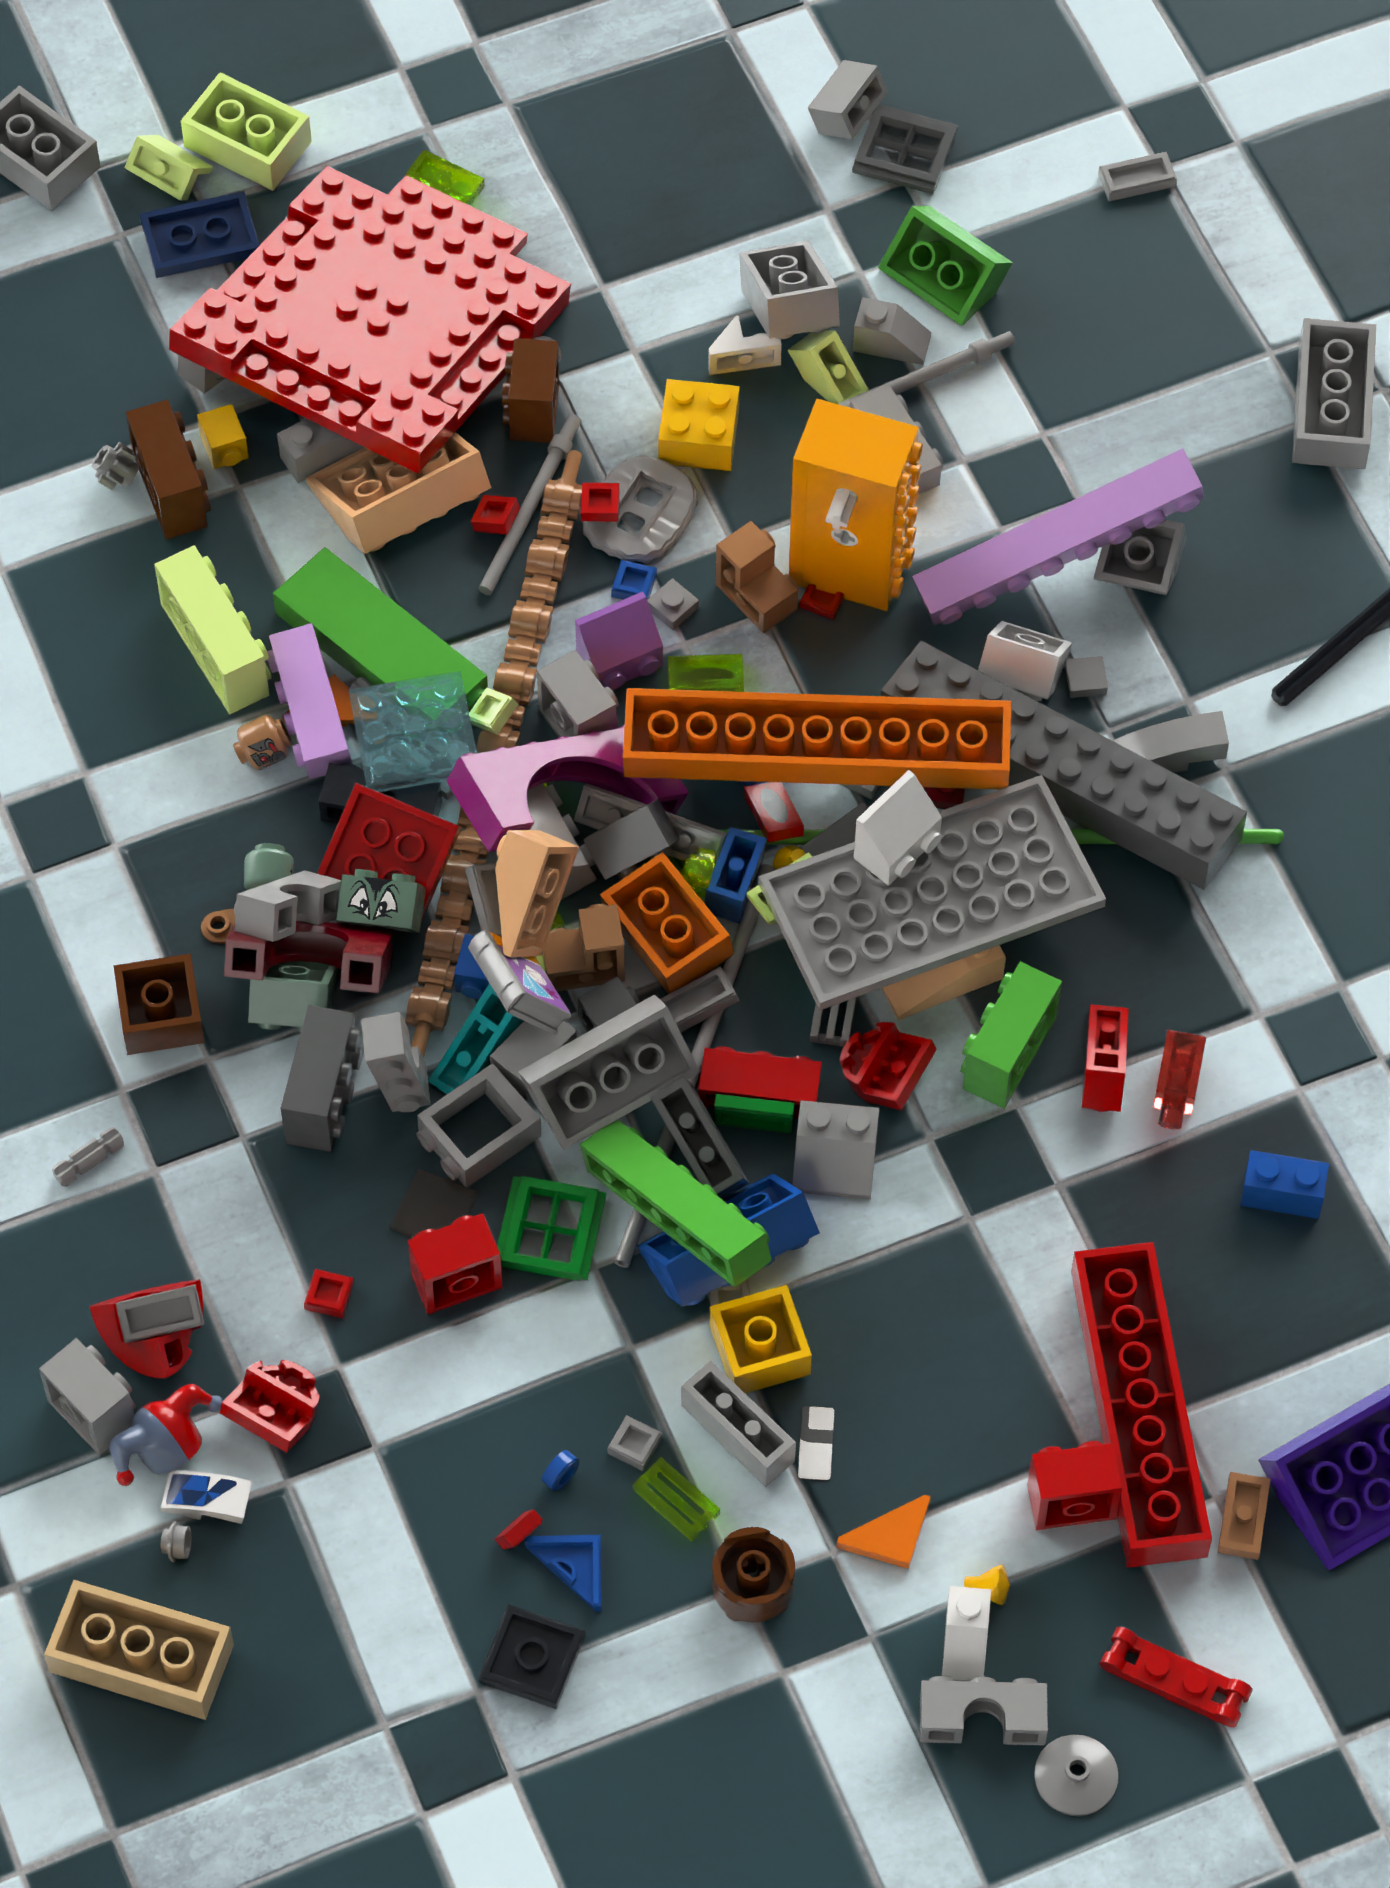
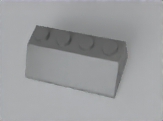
M654 994L521 1069L518 1073L536 1107L564 1150L651 1101V1096L682 1077L688 1080L700 1073V1070L668 1007Z

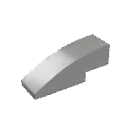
M1222 711L1166 721L1112 740L1171 772L1188 771V765L1192 762L1226 759L1229 746Z

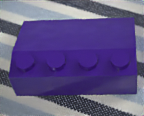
M1390 1384L1258 1459L1266 1477L1271 1479L1270 1485L1277 1498L1327 1570L1335 1568L1390 1535Z

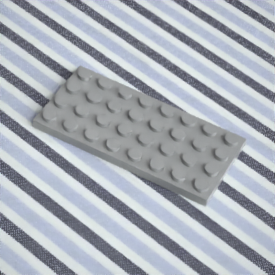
M1042 775L939 811L942 817L940 830L942 837L940 842L930 853L924 851L916 859L912 870L903 878L898 876L889 886L854 859L855 842L759 876L758 884L819 1010L1105 907L1106 897Z

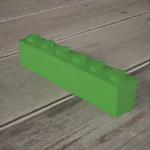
M617 1119L580 1143L587 1172L732 1286L737 1287L772 1261L768 1246L770 1242L769 1235L759 1223H751L743 1216L736 1205L724 1202L710 1185H702L693 1178L690 1171L684 1165H676L659 1146L653 1147L646 1142L636 1128H628Z

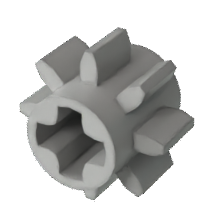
M118 442L114 449L108 445L103 446L95 456L92 465L93 469L97 471L95 477L98 478V482L110 490H113L116 484L127 487L135 478L139 465L134 462L136 455L133 454V450L121 442Z

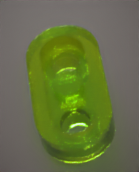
M698 848L693 854L689 855V858H685L681 875L694 891L703 893L708 889L714 868L715 850Z

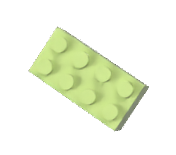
M194 545L155 563L161 605L229 715L270 696L268 680L271 679V673L265 663V660L269 659L268 652L260 639L254 640L251 636V626L243 611L236 612L232 605L234 600L225 583L219 585L215 578L216 570L208 556L202 558Z

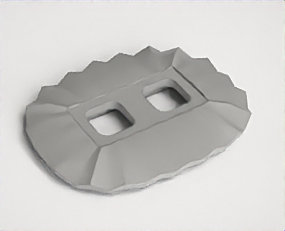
M648 456L626 459L613 468L601 482L619 483L618 522L582 521L583 534L589 539L593 548L603 550L609 556L618 557L624 561H638L647 564L654 558L663 557L667 549L675 545L678 537L684 533L686 525L692 519L693 511L698 504L696 486L684 471L664 460ZM649 488L660 493L662 498L655 507L644 505L635 499L641 489ZM624 515H631L644 522V525L637 534H631L617 527Z

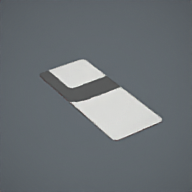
M809 1406L802 1408L798 1477L801 1479H830L834 1425L833 1408Z

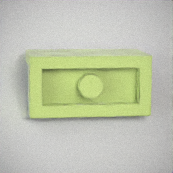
M159 135L137 136L124 168L178 200L183 201L188 200L197 176L199 174H211L213 166Z

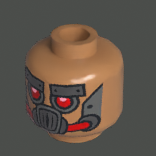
M263 715L240 726L237 730L239 741L233 744L234 750L242 764L249 762L254 769L263 770L284 760L288 756V747L292 746V740L280 718L275 720L270 715Z

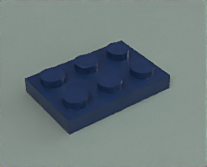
M244 191L139 213L156 278L247 259L260 246Z

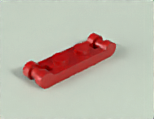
M1117 1627L1111 1637L1113 1645L1110 1651L1104 1652L1099 1662L1102 1669L1222 1725L1232 1728L1237 1726L1241 1717L1239 1709L1242 1703L1248 1702L1253 1691L1249 1684L1239 1679H1230L1146 1641L1127 1628ZM1127 1652L1139 1656L1135 1665L1124 1659ZM1216 1692L1227 1696L1224 1704L1212 1701Z

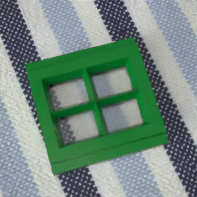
M513 1176L497 1244L502 1267L580 1281V1279L588 1281L607 1196L606 1192H601L599 1189L543 1179Z

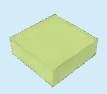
M486 688L466 719L472 725L498 735L519 704L510 696Z

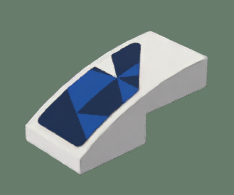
M173 1470L169 1472L160 1511L200 1520L201 1515H206L242 1524L252 1481L206 1472Z

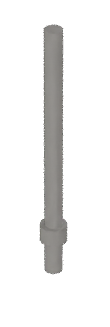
M1008 331L987 341L982 338L970 343L968 349L838 404L850 407V400L886 384H889L897 395L972 362L979 364L991 359L993 353L1014 345V336Z
M569 414L560 433L553 436L547 448L549 454L524 499L508 535L502 541L478 587L481 593L485 595L493 593L544 495L546 484H548L549 479L553 478L561 460L566 459L568 452L572 449V439L582 422L578 416Z

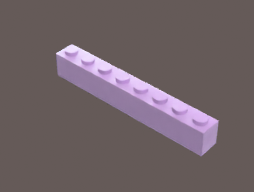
M1182 448L912 576L934 626L939 623L950 624L961 618L963 612L975 606L978 609L984 608L992 604L997 599V596L1009 590L1014 593L1026 588L1030 584V580L1041 575L1048 577L1060 572L1066 563L1075 559L1082 561L1092 557L1098 552V548L1109 543L1116 545L1126 541L1132 536V532L1140 528L1146 527L1149 529L1156 527L1165 521L1166 516L1176 511L1183 513L1192 510L1199 505L1200 500L1204 499L1203 487Z

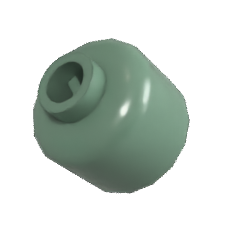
M273 843L256 845L255 849L248 852L245 856L244 888L249 890L293 875L294 858L285 852V847Z

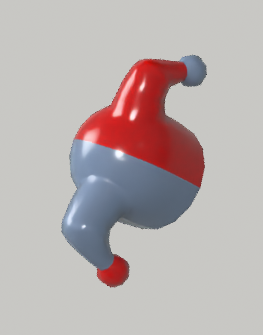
M188 1384L176 1390L166 1400L153 1401L141 1407L134 1415L130 1428L113 1437L109 1443L110 1452L118 1470L116 1475L118 1483L121 1486H129L134 1481V1475L128 1466L132 1454H138L148 1469L156 1474L171 1472L188 1462L202 1445V1437L190 1418L192 1408L197 1404L206 1405L210 1412H219L223 1402L222 1398L215 1395L211 1396L195 1384Z

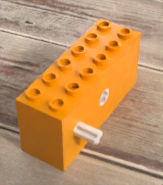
M816 399L793 457L789 575L794 579L797 586L807 588L808 584H815L818 590L836 594L839 591L844 594L845 600L884 611L888 610L892 598H899L904 578L901 577L903 568L910 569L915 553V548H912L917 528L913 526L918 513V507H915L920 490L917 482L921 472V465L918 463L923 449V444L918 443L919 427Z

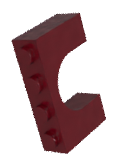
M296 921L295 934L273 942L234 931L235 925L226 938L225 977L263 981L269 968L276 964L295 961L316 962L341 969L340 989L379 993L392 967L395 929L333 922L315 925Z

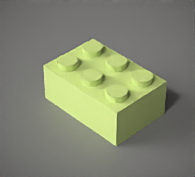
M221 72L181 120L185 148L274 191L312 142L308 115Z

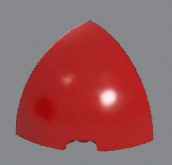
M200 1279L183 1281L129 1293L89 1306L90 1312L100 1336L120 1361L142 1375L154 1378H167L180 1370L190 1358L193 1351L188 1348L192 1332L200 1329L201 1326L124 1343L116 1303L196 1285L203 1315Z

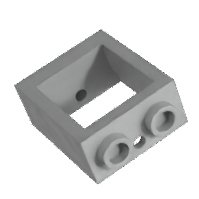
M493 1063L417 1115L419 1131L416 1134L420 1143L428 1152L434 1150L442 1159L440 1163L446 1174L452 1180L458 1178L465 1188H468L541 1137V1118ZM486 1094L513 1127L466 1158L439 1125Z

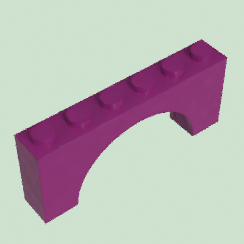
M625 725L613 730L591 731L587 734L573 737L562 736L555 740L539 743L533 741L522 746L511 748L499 747L493 751L477 754L467 753L458 758L446 780L488 852L497 851L500 840L507 834L508 830L531 829L534 820L527 804V791L543 783L552 781L589 783L644 804H649L659 799L664 810L675 815L689 794L681 779L624 777L623 745Z

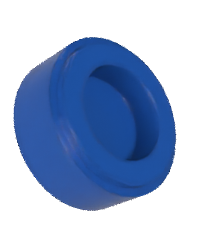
M568 1450L562 1451L548 1465L541 1481L553 1491L560 1490L576 1473L579 1467V1459Z

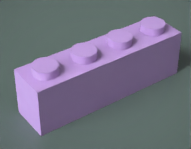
M313 624L269 635L273 650L267 651L269 656L268 662L271 672L279 671L281 681L274 684L280 704L288 703L290 712L283 714L289 736L297 735L299 744L293 745L292 748L298 768L306 766L309 779L326 775L329 763L339 765L344 763L353 764Z

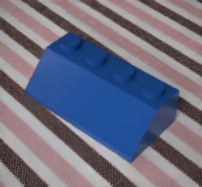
M774 1173L723 1199L727 1204L733 1203L736 1205L746 1219L753 1224L759 1223L768 1233L770 1238L768 1246L772 1261L764 1267L773 1263L776 1256L787 1250H796L804 1247L810 1238L820 1233L804 1193ZM664 1231L637 1245L640 1254L667 1296L682 1307L701 1302L706 1298L707 1293L718 1287L731 1285Z

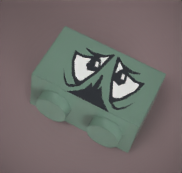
M355 869L354 876L342 874L336 920L343 924L420 933L426 887L415 883V876L392 874V880L379 879L378 872Z

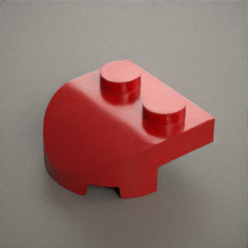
M893 1022L876 1023L877 1029L869 1031L864 1035L856 1032L850 1037L842 1049L840 1064L850 1087L862 1100L902 1110L937 1048L931 1039L899 1032L896 1024Z
M281 1360L279 1365L263 1366L262 1361H258L246 1369L244 1380L222 1402L219 1414L287 1453L311 1428L314 1422L320 1395H318L315 1388L316 1379L307 1369L288 1360Z

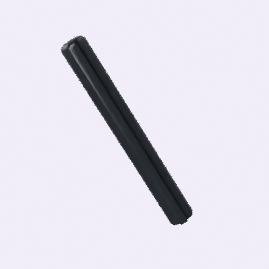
M1390 588L1272 689V699L1282 707L1287 706L1390 617Z

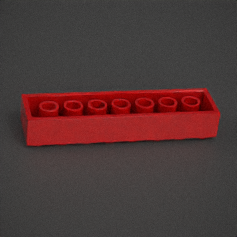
M1154 1242L1074 1251L1071 1274L1103 1444H1114L1122 1483L1117 1518L1126 1566L1129 1568L1208 1558L1212 1535Z

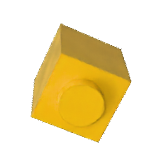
M232 404L197 414L200 437L214 469L223 466H233L242 460L248 459L246 436Z

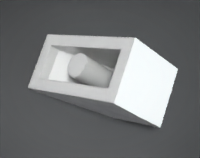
M949 1587L942 1676L951 1677L954 1681L969 1682L974 1678L984 1677L991 1589Z

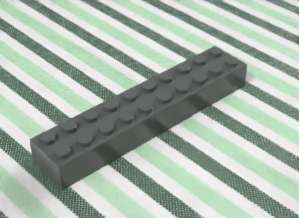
M923 641L918 643L881 689L880 696L1011 701L1010 772L1008 786L1042 775L1063 816L1205 890L1243 838L1247 811Z

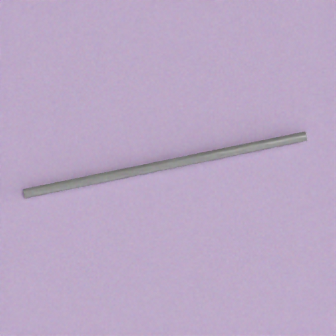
M762 864L753 888L759 885L760 875L772 872L775 868L768 864ZM749 899L732 942L734 955L726 959L722 969L732 987L760 914ZM724 1010L703 1020L691 1053L700 1073L704 1049L710 1048ZM700 1073L688 1079L694 1089ZM665 1123L657 1146L669 1158L675 1139ZM636 1209L632 1211L614 1260L616 1265L623 1268H628L647 1219Z

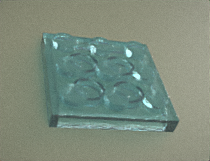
M461 671L348 690L367 788L382 792L446 781L460 756L467 753L477 754Z

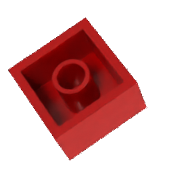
M483 1213L476 1216L466 1215L459 1217L451 1225L437 1230H423L417 1233L414 1238L408 1240L411 1275L428 1315L503 1288L500 1252Z
M1088 1441L1082 1443L1077 1448L1063 1450L1060 1447L1051 1446L1032 1454L1027 1488L1036 1531L1116 1520L1122 1493V1483L1113 1443L1102 1444L1100 1441Z

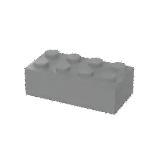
M1303 319L1298 353L1292 463L1354 469L1366 468L1371 445L1377 324Z

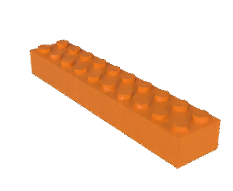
M627 688L623 745L624 777L892 786L910 770L915 774L922 787L1001 790L1008 787L1011 701Z

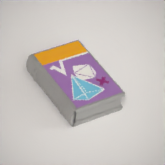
M486 929L480 931L471 940L468 949L506 1011L555 1035L558 1032V1026L565 1018L569 1019L572 1015L536 957L510 958L503 954L502 937Z

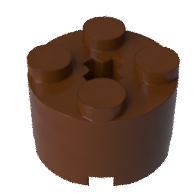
M746 1527L730 1533L718 1550H716L712 1562L713 1594L726 1616L734 1621L757 1623L772 1619L788 1608L793 1595L795 1580V1559L790 1546L783 1539H779L775 1535L770 1534L769 1530L761 1527ZM748 1573H755L756 1577H751Z

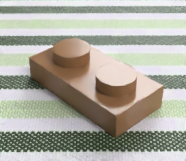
M1230 1472L1217 1553L1259 1559L1270 1478Z

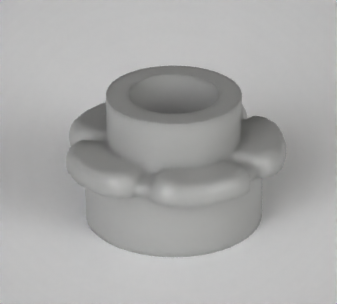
M175 1521L169 1529H163L161 1552L162 1554H168L171 1562H176L177 1559H188L192 1541L190 1527L179 1526V1523Z

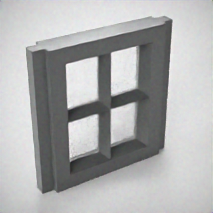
M879 104L873 112L854 160L852 173L934 194L956 138L958 125Z

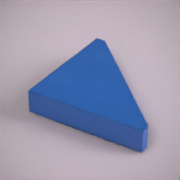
M601 1535L527 1536L525 1538V1547L595 1612L602 1611Z

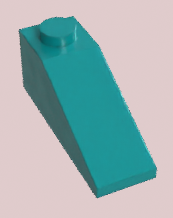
M490 983L428 1080V1082L445 1094H449L490 1065V1055L524 1022V1020L506 1011Z

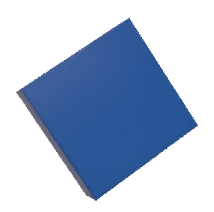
M621 560L611 590V597L624 600L643 592L648 600L657 577V568Z

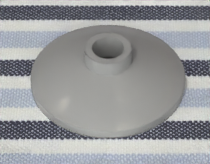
M1066 1735L1053 1740L1041 1751L1036 1761L1034 1779L1040 1796L1051 1808L1069 1816H1086L1101 1810L1110 1802L1118 1784V1768L1111 1752L1099 1741L1084 1735ZM1076 1764L1081 1765L1085 1769V1773L1076 1776L1071 1773L1070 1767Z

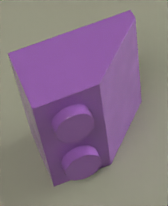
M643 592L575 620L576 651L584 661L589 660L593 664L598 674V680L604 688L609 687L611 690H615L626 681L640 675H650L663 666V644L647 598Z

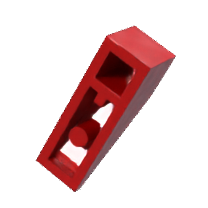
M1090 1004L1081 1108L1093 1109L1098 1112H1121L1126 1073L1129 1008Z

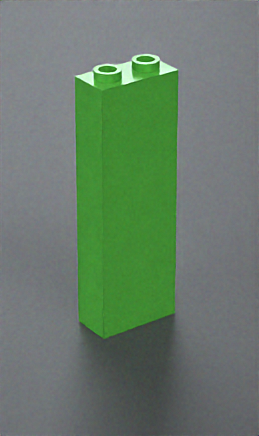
M326 547L273 592L275 613L293 628L312 623L319 647L324 653L357 679L359 677L366 678L373 684L372 689H379L398 706L397 711L403 710L411 717V722L437 742L446 733L451 734L459 727L462 719L471 711L484 690L488 688L487 674Z

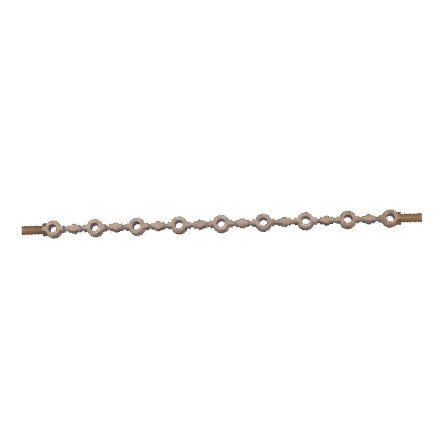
M576 450L568 452L562 477L558 480L549 479L548 484H546L541 514L549 516H541L539 521L537 538L543 540L533 539L529 547L525 575L533 577H525L520 594V599L527 601L517 600L516 606L513 608L508 636L516 638V640L508 639L504 654V661L510 663L500 662V666L495 674L493 690L512 697L519 705L529 706L534 693L537 669L530 668L529 666L537 667L542 649V644L535 642L545 643L549 635L553 606L545 604L553 605L558 582H553L552 580L561 581L566 571L570 548L569 545L561 543L570 542L574 527V521H569L568 519L577 520L578 515L581 513L582 485L576 483L582 454ZM519 705L516 707L498 735L482 729L478 738L476 754L493 751L499 747L511 748L519 746L521 733L513 731V729H521L525 707ZM461 806L458 826L466 828V830H461L453 852L459 853V855H450L443 871L440 892L449 893V895L440 894L435 917L442 919V921L432 920L431 925L428 927L423 958L430 959L431 961L422 962L418 984L424 985V987L414 986L413 992L409 997L405 1018L406 1025L415 1027L411 1047L418 1046L423 1058L430 1032L434 1030L443 1031L444 1026L447 1024L452 993L444 992V990H452L455 983L454 973L456 969L455 966L450 965L451 963L457 964L464 934H469L470 931L469 926L461 925V923L470 924L474 908V901L468 899L473 897L465 869L471 865L487 863L486 860H480L479 857L487 858L488 850Z

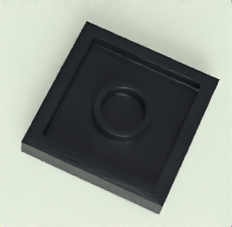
M508 1604L478 1677L479 1683L557 1709L585 1639V1630Z

